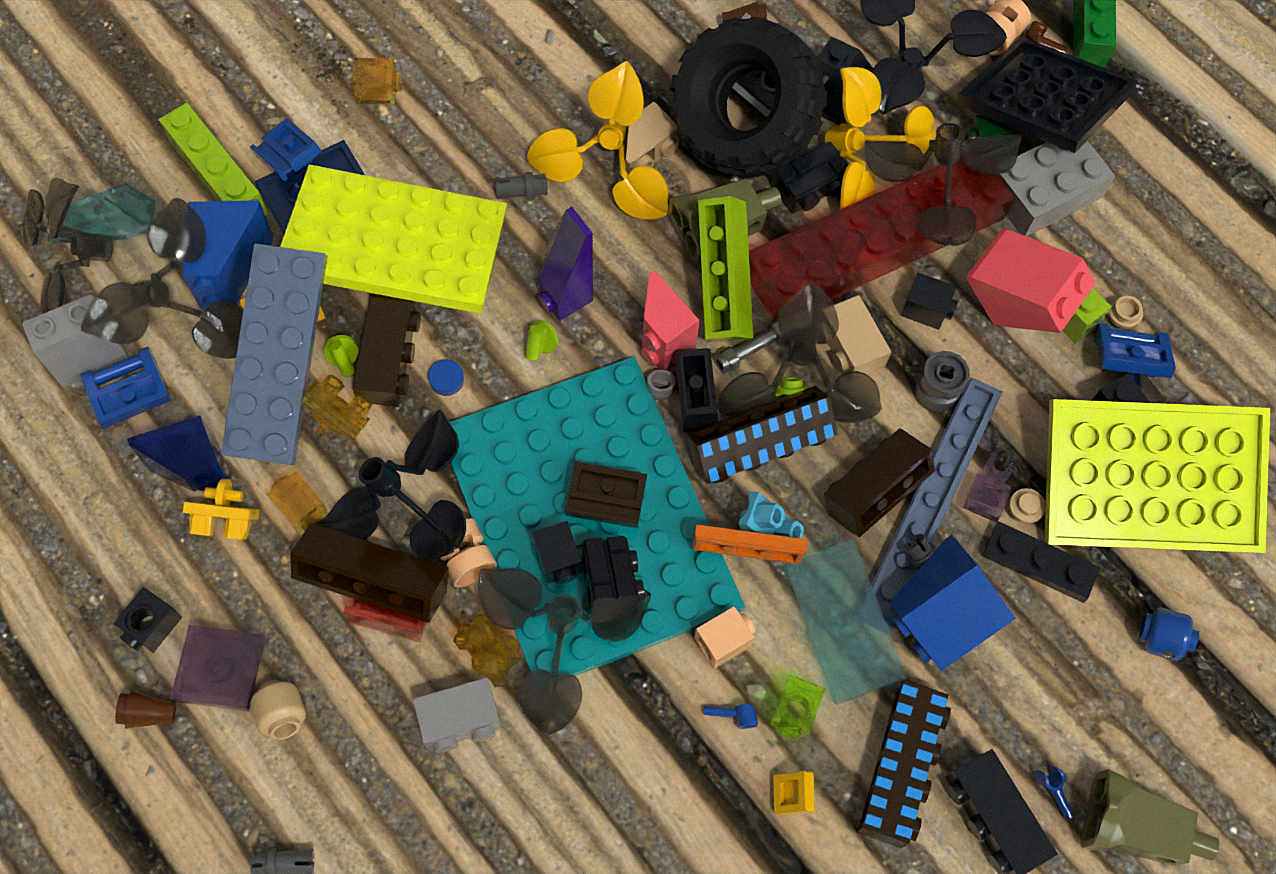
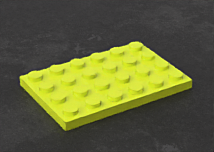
M309 165L280 247L325 253L328 257L323 284L482 314L504 224L507 203Z
M1049 400L1044 542L1051 545L1266 553L1270 408Z

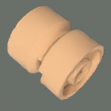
M996 0L986 12L1002 27L1007 35L1005 43L997 50L988 54L993 56L1001 55L1030 24L1031 13L1022 0Z
M472 518L466 519V534L461 545L453 553L440 558L443 561H448L446 567H449L448 575L454 587L457 588L466 587L489 576L492 570L497 568V563L489 547L481 545L484 537L476 521Z

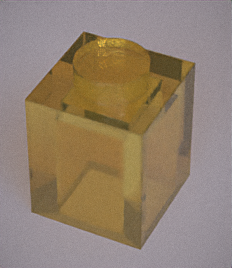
M354 58L352 87L357 104L396 105V93L402 91V73L396 72L394 58Z
M296 471L290 476L278 479L273 484L271 491L267 493L274 507L300 537L304 534L310 523L316 525L328 514L323 501Z

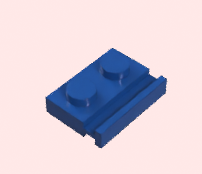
M287 118L262 137L264 142L256 147L254 144L250 146L256 157L283 181L288 179L286 174L291 170L297 172L301 168L308 166L322 152L314 140Z

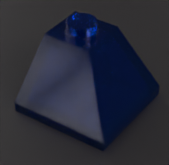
M201 416L127 438L128 445L150 472L193 492L197 490L205 491L206 487L216 488L220 479H228L219 444Z

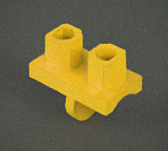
M220 479L217 488H205L204 497L215 499V504L196 501L184 502L183 513L190 514V534L212 536L215 517L226 518L224 538L246 540L251 528V521L259 520L260 509L230 506L231 501L242 502L243 491L233 490L230 479Z

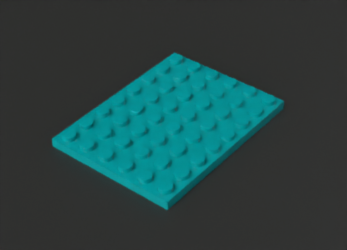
M635 356L450 422L459 439L458 452L451 465L471 518L476 521L484 537L482 545L489 547L497 563V568L492 570L537 691L693 631L734 606L738 612L744 611L745 605L723 555L691 549L696 524L710 525L654 398L647 390V382ZM575 462L647 474L638 528L565 515ZM568 521L580 558L582 556V542L585 539L603 538V540H606L607 537L625 536L628 541L629 550H636L638 572L634 573L635 580L642 579L644 585L645 599L644 602L638 603L637 616L634 619L617 620L613 618L612 621L594 622L591 618L583 568L582 573L577 574V578L568 583L556 584L554 581L547 584L533 544L532 532Z

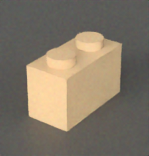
M859 295L822 310L817 325L818 335L824 344L828 343L833 352V361L837 370L840 373L844 372L849 382L886 367L892 352Z

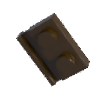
M575 462L565 515L638 528L647 474Z

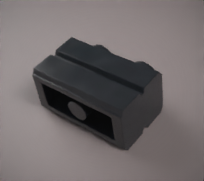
M827 142L802 155L798 160L794 159L785 165L786 169L774 173L771 185L777 188L784 205L790 213H795L801 209L809 211L823 197L829 194L832 197L841 194L842 179L848 163L842 156L840 157L839 151L832 142Z
M702 348L675 352L683 432H692L718 422L711 349Z
M625 536L607 537L606 540H603V538L585 539L582 542L581 561L592 620L594 622L612 621L613 618L617 620L634 619L638 613V603L644 602L645 599L642 579L635 580L634 573L638 572L636 550H629L628 541Z

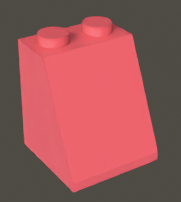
M1008 229L1000 230L966 276L993 325L1056 333L1062 332L1096 284L1082 257Z

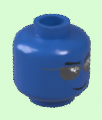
M1162 607L1156 608L1152 614H1145L1139 633V641L1144 642V648L1148 653L1174 661L1181 660L1187 651L1194 653L1199 639V631L1193 629V620L1189 615Z

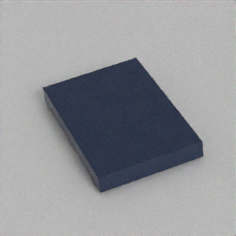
M345 140L321 150L322 152L309 164L365 175ZM308 166L301 168L297 172L291 170L286 174L288 178L286 181H283L274 172L254 181L283 235L286 232Z

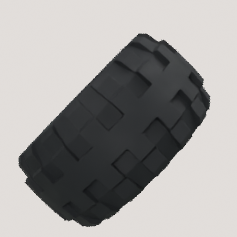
M751 16L750 19H739L735 17L722 21L719 27L715 29H706L697 36V43L691 49L686 48L679 59V62L682 63L677 75L672 76L670 91L673 92V101L670 102L669 109L671 120L677 126L678 132L676 134L683 146L688 148L693 154L694 158L724 174L752 178L765 174H774L777 171L786 169L785 165L794 159L798 160L808 150L807 145L814 135H818L823 124L821 116L823 109L827 107V91L824 88L823 77L825 75L820 62L799 36L784 26L764 18ZM754 70L767 71L772 76L775 84V101L770 114L760 125L747 131L737 130L732 126L727 113V100L733 85L748 72Z

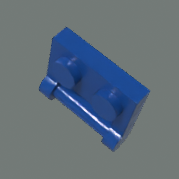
M1098 323L1096 326L1094 343L1098 345L1102 369H1109L1114 372L1123 371L1144 374L1149 377L1172 378L1176 366L1168 333L1156 331L1154 334L1112 329L1110 325Z
M148 346L138 350L139 354L94 373L92 370L80 374L98 422L103 429L171 401L156 360ZM140 368H145V370L142 372L134 374L130 377H127L125 379H122L118 382H115L100 389V385L112 381L116 378L124 376Z

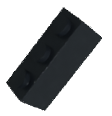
M993 748L945 776L948 781L946 787L950 797L957 805L962 804L969 816L967 822L970 830L979 841L983 840L991 852L989 860L998 874H1026L1058 855Z

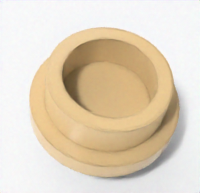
M1118 297L1110 304L1112 308L1108 312V317L1117 327L1131 329L1141 322L1143 307L1135 297Z
M1024 488L1016 491L1011 496L1009 510L1013 518L1018 522L1032 524L1043 517L1046 504L1044 498L1037 491Z

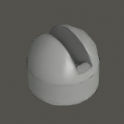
M663 369L654 370L649 374L647 390L654 399L665 400L671 396L676 382L674 375Z

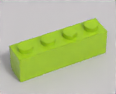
M187 102L158 119L171 145L215 201L259 200L265 216L268 215L259 191Z
M732 196L698 200L705 340L724 342L753 339L746 201Z

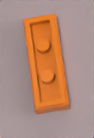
M696 524L691 549L799 564L807 552L808 539Z

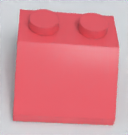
M654 270L649 274L641 353L650 366L654 367L656 365L659 369L668 371L676 365L675 352L696 349L700 320Z

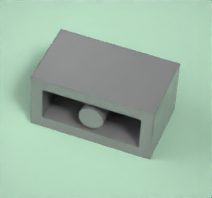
M488 677L413 699L423 742L428 751L435 749V753L447 752L457 748V742L469 738H472L473 742L487 740L496 735V730L502 729Z

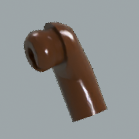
M1035 20L1031 23L1030 29L1026 30L1027 39L1066 53L1067 46L1044 37L1047 25Z

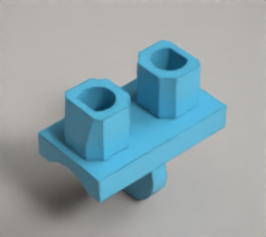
M750 492L748 497L749 507L740 514L739 527L741 531L793 538L802 537L804 526L800 522L791 520L784 514V509L778 503H771L760 492Z

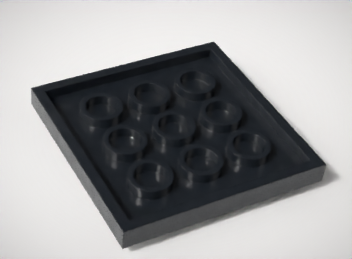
M1021 36L958 93L956 105L964 107L972 113L981 114L993 119L1001 125L1010 126L1027 133L1030 137L1049 142L1062 150L1076 153L1134 93L1137 80Z

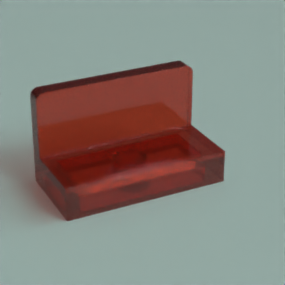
M354 599L352 607L346 605L343 611L350 624L419 643L427 622Z

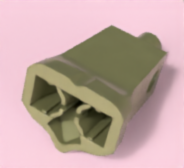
M748 178L700 193L670 198L668 206L669 220L692 262L696 265L701 263L698 200L732 196L746 201L748 236L763 229L767 210L781 205V196L777 188L771 187L756 193Z
M1110 769L1097 773L1092 783L1087 814L1084 819L1081 834L1082 848L1093 851L1113 849L1171 866L1189 863L1191 854L1210 861L1215 859L1219 850V839L1195 830L1198 812L1140 789L1130 783L1124 776Z

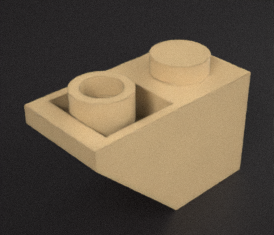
M655 102L644 108L638 121L628 128L626 171L628 174L636 166L645 165L652 167L663 156L668 157L673 154L679 145L676 123Z

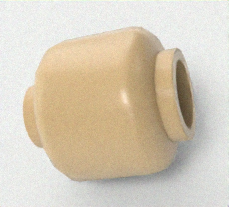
M279 680L265 682L253 694L250 700V708L258 732L274 740H283L295 735L306 718V711L299 690L290 682H280Z

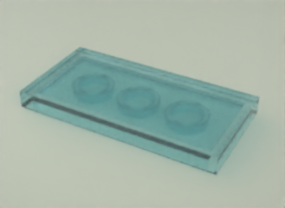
M854 539L808 555L799 564H785L836 705L900 683L904 679L907 680Z

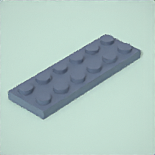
M254 243L221 455L295 466L328 257L325 253Z

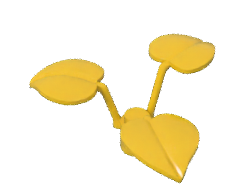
M624 61L617 67L600 75L589 89L588 102L592 111L598 117L607 119L598 134L594 135L584 145L577 147L576 135L571 130L565 128L550 129L541 134L532 143L528 150L527 160L541 174L546 173L548 179L555 182H568L575 179L583 168V159L579 153L585 152L596 143H600L607 150L617 149L619 151L620 174L623 180L617 182L613 187L612 193L616 204L622 211L632 217L646 220L658 219L668 214L669 192L665 178L657 169L645 165L634 167L629 174L626 171V145L623 142L628 135V126L637 122L642 115L644 96L636 72L628 61Z
M858 67L840 69L843 80V112L848 124L841 123L840 126H830L825 134V143L832 142L840 152V157L842 156L852 161L847 166L842 179L840 223H847L864 215L871 208L875 200V175L872 171L865 170L866 163L853 155V153L863 148L865 141H905L904 154L906 159L912 162H921L931 154L936 140L935 120L932 112L925 106H916L909 111L904 123L905 135H864L857 127H863L871 121V114L879 109L881 87L878 78L872 72Z

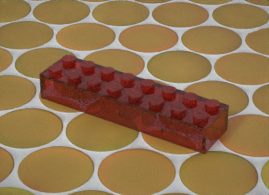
M978 147L750 250V284L773 321L783 317L789 320L1004 220L1014 201V197Z

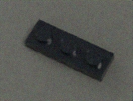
M999 521L994 526L982 557L1082 603L1088 600L1100 567Z

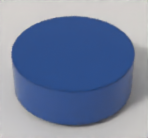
M448 359L440 360L433 364L429 370L428 379L430 386L439 395H454L464 384L463 370L455 361Z

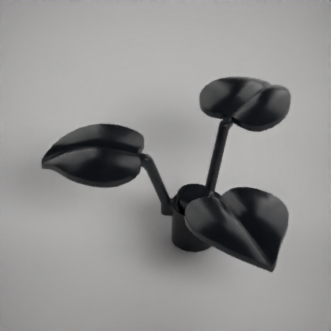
M860 0L861 11L870 23L882 27L890 26L896 21L899 24V59L884 58L872 70V73L878 78L881 87L879 111L882 115L920 98L925 89V80L921 73L923 66H928L930 60L950 40H953V48L956 53L966 57H978L997 50L1007 39L1006 32L991 16L979 10H965L953 17L950 24L953 33H948L927 56H923L918 48H906L905 21L903 17L909 16L914 12L915 0Z
M438 410L420 429L406 450L404 458L406 466L395 464L391 460L385 462L379 457H372L366 460L359 470V479L365 486L355 488L346 493L334 505L327 516L316 523V525L366 540L379 525V516L376 510L381 507V502L378 495L381 497H392L395 495L422 518V520L415 524L410 533V546L414 553L421 558L431 560L453 553L461 545L466 534V519L463 511L451 501L440 500L431 507L427 514L400 491L401 478L397 472L421 476L426 469L434 473L439 472L452 462L458 452L459 439L446 415Z

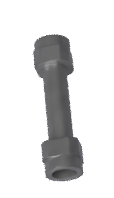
M787 318L777 319L769 324L767 331L737 348L732 349L728 346L721 350L719 354L714 356L715 364L723 374L732 372L739 368L740 361L773 342L780 345L787 341L789 337L794 335V329Z

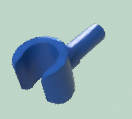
M750 704L737 705L735 708L704 706V715L736 717L738 729H749L758 725L755 708Z
M1047 763V768L1050 771L1049 777L1045 773L1035 770L1033 774L1034 780L1039 785L1050 789L1065 820L1074 817V814L1062 789L1066 780L1065 774L1061 769Z

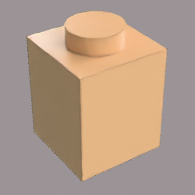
M734 606L696 628L694 639L713 669L752 646L755 639L753 636L755 628L749 617L745 613L740 615Z

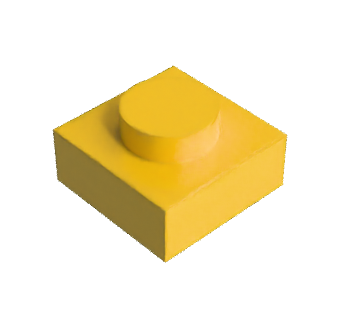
M799 771L773 775L775 815L789 816L815 813L814 773Z

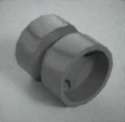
M940 351L931 355L927 359L914 386L917 401L925 409L932 412L950 410L958 401L970 378V369L966 361L960 355L951 351Z

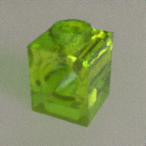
M789 674L770 724L776 726V731L787 738L797 740L799 736L806 738L811 731L825 688ZM790 702L800 703L805 709V717H792L787 711V704Z

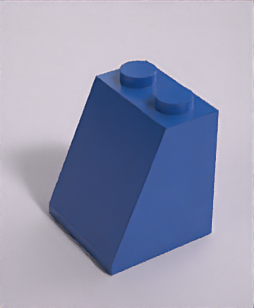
M259 200L188 202L182 277L200 309L220 311L223 308H235L248 285L254 243L269 246L272 244L273 233Z
M952 534L941 543L890 602L898 614L893 618L898 628L905 637L913 634L918 641L912 645L925 663L932 659L941 671L1016 619L978 565Z

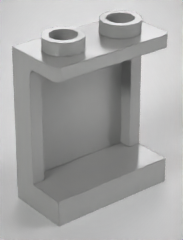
M87 295L31 318L22 324L33 353L63 388L81 381L80 374L89 370H92L94 373L129 358L115 326L110 327L92 295Z

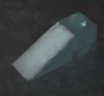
M123 183L51 211L47 241L52 244L128 240L153 231L155 200L130 185Z

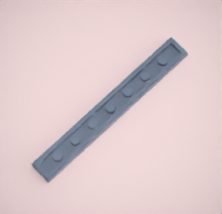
M970 377L933 454L935 472L917 487L855 617L856 620L887 635L890 634L895 624L893 618L898 615L890 602L919 570L909 561L910 554L904 549V544L906 541H909L913 546L914 544L910 538L917 534H923L928 543L933 542L1000 399L1002 391Z

